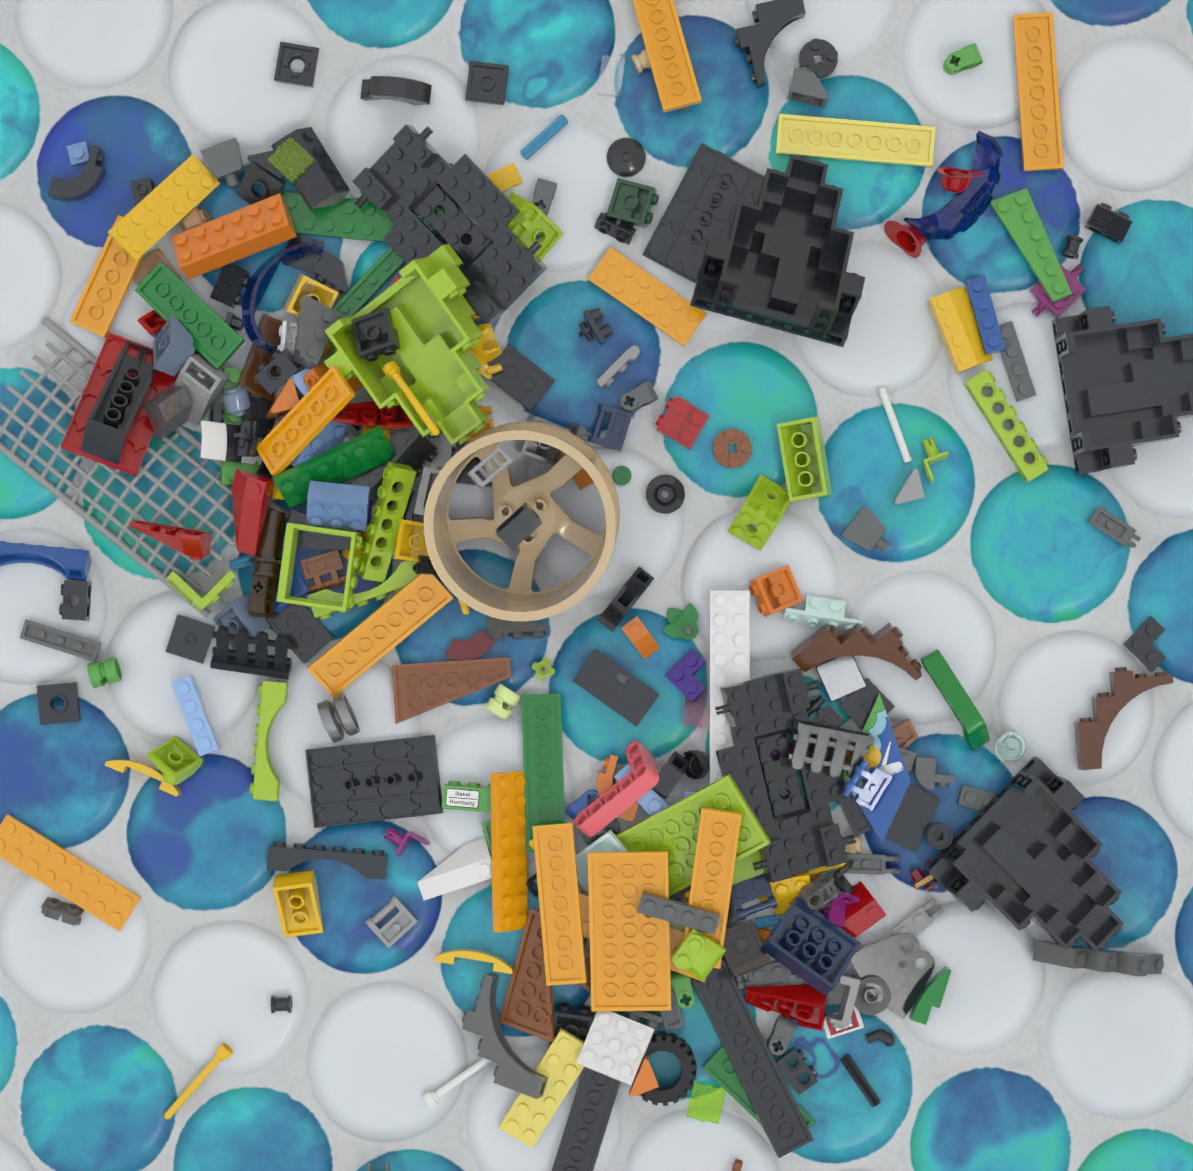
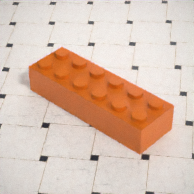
M279 193L172 236V241L179 268L190 280L295 238L297 235L289 207Z

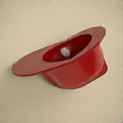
M947 166L937 168V172L941 174L942 188L954 193L963 192L968 188L972 178L980 177L984 174L977 170H964Z
M887 221L884 224L885 234L893 243L913 258L921 255V247L926 243L927 237L917 225H902L895 221Z

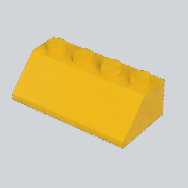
M964 287L948 291L928 300L927 303L956 374L993 360L991 354H985L975 314Z

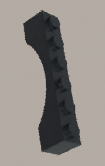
M275 841L274 845L271 844L268 848L267 870L288 871L295 865L305 861L330 859L351 866L365 878L385 880L387 878L389 854H384V850H372V853L364 852L365 849L353 848V851H345V847L333 846V850L325 849V845H313V848H309L303 843H294V846H286V842Z

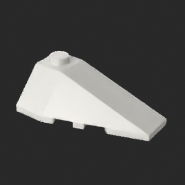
M485 837L466 843L417 882L423 900L492 878V858Z

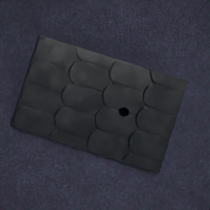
M702 143L642 255L696 283L710 235L728 238L738 202H748L756 206L764 175ZM713 197H718L719 202H715Z
M435 735L305 750L314 828L443 813Z

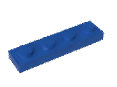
M985 275L967 279L966 285L985 354L990 355L1005 351L1006 348Z

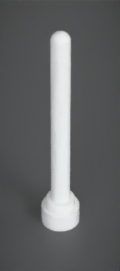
M482 1058L437 1091H428L423 1095L425 1102L432 1109L438 1105L439 1098L491 1061Z

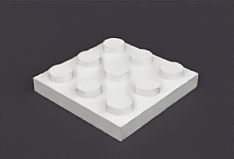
M597 1011L576 1063L632 1086L655 1030L611 1011Z

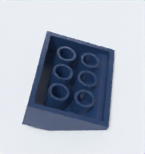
M796 896L769 933L760 949L820 993L826 995L836 986L861 942L839 926L830 923L827 917L816 909L809 908L801 898Z

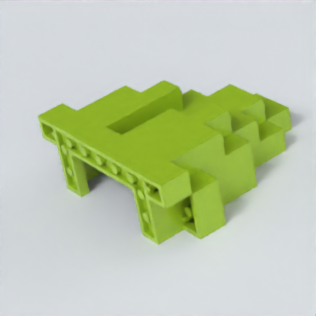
M445 244L428 257L411 261L399 271L402 278L354 316L339 319L327 328L325 332L329 337L328 343L335 353L324 363L328 369L332 366L339 368L346 381L358 377L380 409L385 407L390 409L400 404L423 437L429 434L431 437L434 436L394 379L387 378L382 371L385 364L395 361L400 367V376L439 431L443 432L451 445L456 443L462 445L470 439L469 434L473 431L475 434L485 427L484 423L488 421V418L476 402L486 396L485 392L490 388L477 370L482 366L470 350L480 343L478 339L483 336L471 319L476 313L463 297V294L467 292L465 288L470 283L458 268L463 262L450 244ZM387 307L390 309L393 328L398 333L400 349L395 350L396 353L394 355L385 356L383 354L378 356L377 361L367 362L358 357L351 320Z

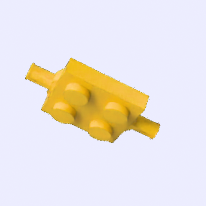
M808 871L791 875L792 878L775 883L770 882V888L778 905L775 908L776 915L784 914L795 897L798 896L800 898V890L811 883ZM767 895L759 898L760 903L768 900Z

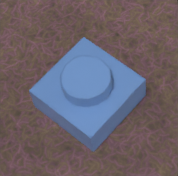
M86 141L67 146L72 166L88 162L90 152Z

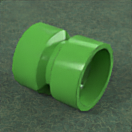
M116 657L104 659L103 663L97 661L87 665L89 679L94 688L105 686L107 682L112 684L122 681V673Z

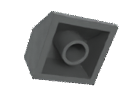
M807 67L795 68L787 100L825 108L829 95L816 74Z

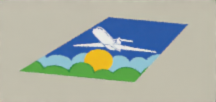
M879 693L862 732L869 733L875 737L873 745L867 744L870 752L869 754L865 753L864 760L870 763L866 769L867 771L871 772L873 767L876 766L890 774L892 779L873 810L861 804L859 806L880 841L883 842L911 780ZM844 770L842 774V778L844 779L845 783H847L848 780H851L847 776L848 770ZM862 776L857 786L861 787L866 778ZM854 791L852 792V794H853V796H854V798H855V796L857 795V793H855Z

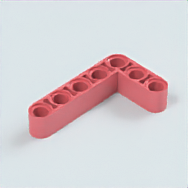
M639 741L631 742L626 749V755L632 771L581 811L574 819V826L587 837L597 834L659 782L660 777L652 753Z

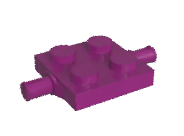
M1080 264L1071 272L1060 265L1072 292L1071 296L1052 303L1039 281L1030 289V292L1037 298L1039 303L1031 310L1033 314L1035 313L1036 317L1046 309L1058 318L1085 292L1086 288L1076 278L1084 271Z

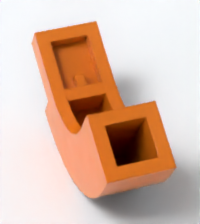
M610 754L609 758H605L603 769H606V773L601 771L597 773V790L600 796L613 786V775L618 759L617 755ZM636 801L618 817L634 822L639 803Z

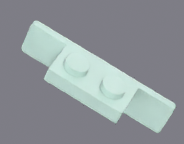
M813 595L806 596L804 611L786 608L783 615V621L807 625L812 628H822L828 623L832 628L836 627L838 631L847 632L857 623L863 626V621L844 618L846 601Z

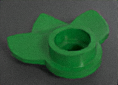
M688 603L683 611L676 608H668L667 618L670 624L663 629L666 635L671 638L694 639L698 634V626L696 624L698 612L691 603ZM687 626L692 628L691 634L685 633Z

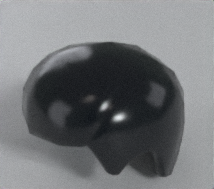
M689 750L683 753L684 757L690 761L685 771L687 777L693 780L705 777L710 767L706 754L700 750Z

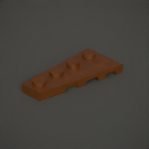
M263 314L237 386L246 389L250 394L274 402V392L269 394L254 376L258 373L256 369L263 362L268 364L272 360L270 356L277 351L281 340L279 328L282 325V321ZM273 366L274 372H276L277 366Z

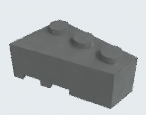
M304 295L298 300L299 312L293 361L312 369L318 365L329 340L325 330L337 321L340 312Z

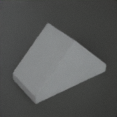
M914 468L892 502L894 505L925 498L917 469Z

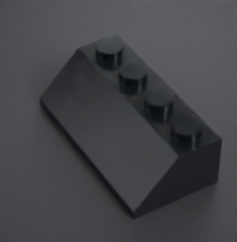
M312 127L296 129L271 145L310 210L338 205L349 193L348 185Z
M417 431L390 462L411 466L416 471V477L418 478L423 472V466L428 461L431 463L437 457L438 453L436 451L438 448ZM383 471L368 486L370 487L369 494L376 500L378 498V488L383 481ZM398 482L394 483L392 488L396 487Z

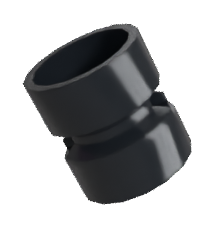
M932 822L927 826L924 838L932 847L944 849L951 844L953 833L947 825L941 822Z

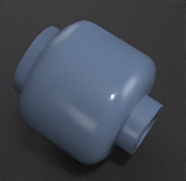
M241 386L226 389V393L222 396L226 411L234 414V416L246 414L245 410L251 406L247 390L241 388Z

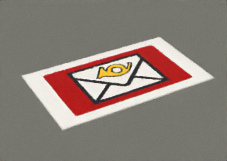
M856 1007L853 1008L849 1027L843 1026V1029L833 1027L826 1017L824 1021V1029L828 1039L864 1028L860 1013Z

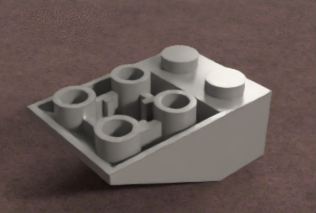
M201 354L191 355L188 358L174 385L186 386L193 403L189 418L197 424L201 423L230 378L223 371L216 369Z

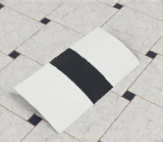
M201 421V458L254 464L257 461L258 465H261L262 458L260 455L256 457L236 456L238 439L234 438V434L240 432V425ZM262 436L258 438L257 445L262 441Z

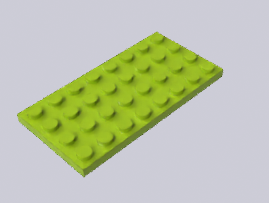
M730 774L616 834V837L628 851H668L669 896L690 886L692 883L702 807L742 813L735 862L770 844V839Z

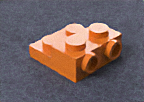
M789 565L749 581L751 584L749 585V591L753 596H756L758 600L757 610L764 617L804 601Z

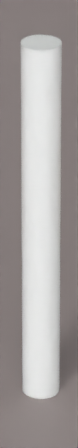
M886 388L878 389L880 398L904 463L912 461Z

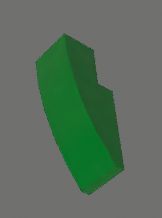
M944 967L925 985L912 1007L909 1015L910 1020L926 1025L932 1006L940 1008L952 971L951 969Z

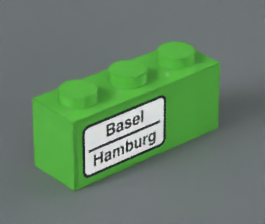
M449 781L448 784H444L442 809L491 813V784H488V787H480V783L468 782L467 786L460 785V781Z

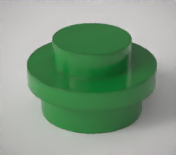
M618 466L612 472L613 481L618 485H626L631 480V471L626 466Z

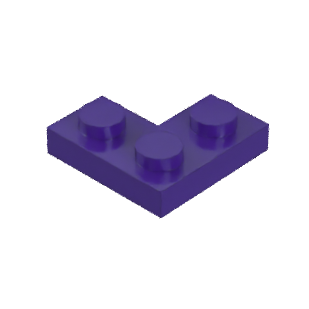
M691 648L668 671L665 677L694 703L707 690L694 677L707 662Z

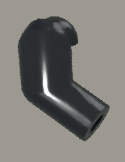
M878 1029L865 1035L869 1044L878 1040L885 1043L888 1047L895 1044V1036L884 1029Z

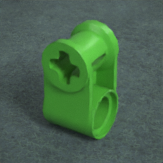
M976 43L950 53L943 64L944 71L947 74L954 75L982 64L983 59Z
M678 972L671 973V985L678 1005L684 1009L692 1007L695 998L690 977ZM683 994H686L687 997L691 996L692 999L689 1000V1004L685 1005V1002L680 1001L683 998Z

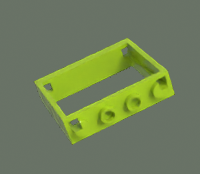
M292 522L287 523L277 602L344 612L351 611L355 603L353 588L357 586V576H355L356 568L358 569L360 564L358 550L361 549L363 538L360 537L361 532ZM299 530L351 537L343 604L290 596Z

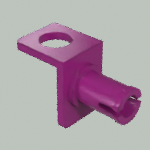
M390 827L386 831L389 834L385 833L384 835L385 839L398 846V850L395 853L397 856L403 855L412 837L424 845L431 844L430 841L413 831H408L404 836Z
M847 892L841 893L835 899L830 900L828 908L819 909L818 912L827 917L830 923L844 927L846 905L860 902V898Z

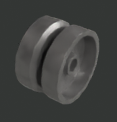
M343 692L333 697L334 707L328 700L317 703L321 721L333 743L344 739L343 728L350 736L360 732L355 714Z

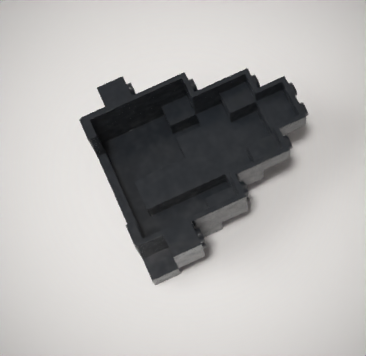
M790 154L785 173L767 168L756 206L748 202L739 201L731 222L728 238L710 235L703 254L690 306L832 345L844 346L848 338L852 316L862 296L865 277L857 273L846 272L854 232L835 227L843 189L834 185L824 184L828 164Z
M1110 306L1086 309L1079 315L1052 320L1076 475L1134 465L1135 460H1137V452L1133 447L1180 437L1181 424L1177 419L1193 416V333L1164 338L1163 335H1165L1166 330L1164 323H1161V318L1113 325L1115 314L1113 310L1111 311Z
M1033 757L953 838L951 844L944 848L924 868L940 886L944 887L962 906L971 912L978 910L985 902L1018 931L1026 928L1030 924L1031 919L1065 950L1073 947L1078 937L1095 952L1102 950L1107 945V941L1120 932L1121 926L1124 924L1108 907L1117 902L1122 892L1090 860L1091 857H1095L1100 852V847L1103 844L1071 812L1072 809L1074 810L1080 806L1084 796L1069 780L1055 775L1037 757Z

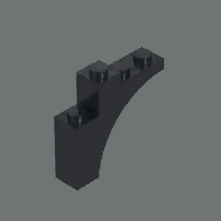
M772 0L755 4L752 17L754 23L757 24L736 30V35L733 36L735 47H739L740 52L748 51L745 53L748 65L751 64L752 72H750L752 84H756V88L764 87L766 83L764 62L771 42L786 26L805 17L806 12L803 0Z

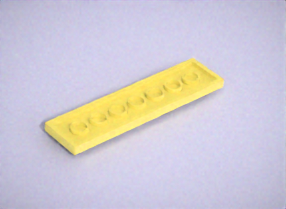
M779 114L776 154L932 167L936 127Z

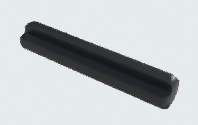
M849 1054L844 1055L841 1058V1062L872 1107L877 1106L881 1100Z

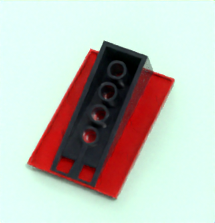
M108 332L62 441L61 449L137 476L155 432L143 405L168 387L174 386L179 372L176 376L154 369L153 348Z

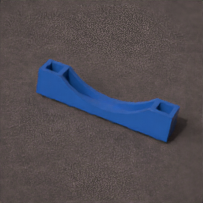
M0 541V566L13 563H35L54 569L66 579L87 580L91 565L89 550Z

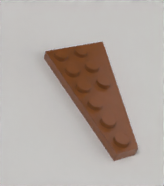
M510 657L392 665L395 723L397 724L510 678Z
M531 908L499 1023L552 1042L554 1041L553 985H546L540 910Z

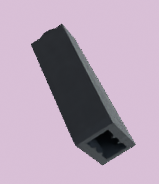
M292 510L288 523L307 524V513L300 510ZM334 528V529H341V530L361 532L360 537H362L363 540H364V536L362 535V534H363V531H361V530H351V529ZM299 530L296 549L350 550L351 537ZM285 536L281 548H284Z

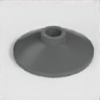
M868 976L861 979L854 1006L858 1011L866 1015L881 1013L887 1008L891 999L889 985L882 978L876 976ZM876 983L881 986L883 990L881 1002L878 1000L880 996L878 990L873 987L867 988L866 984ZM870 990L876 991L877 996L875 997L873 994L871 996H867V993Z

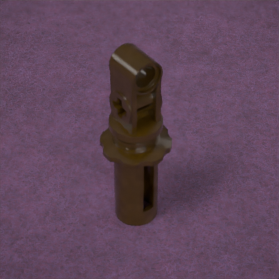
M267 510L257 555L248 559L255 566L251 575L253 578L248 604V613L251 617L270 618L274 614L277 580L280 576L278 569L282 563L280 561L285 521L284 512Z

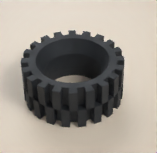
M661 1031V1034H653L645 1056L648 1057L657 1051L670 1052L679 1059L681 1074L672 1085L657 1087L640 1094V1096L646 1102L648 1100L652 1101L653 1105L658 1106V1103H663V1106H667L668 1102L673 1101L674 1104L679 1102L678 1099L680 1097L684 1099L687 1096L688 1090H692L693 1082L696 1081L697 1065L691 1047L686 1044L683 1038H678L674 1033L670 1035L666 1034V1031Z

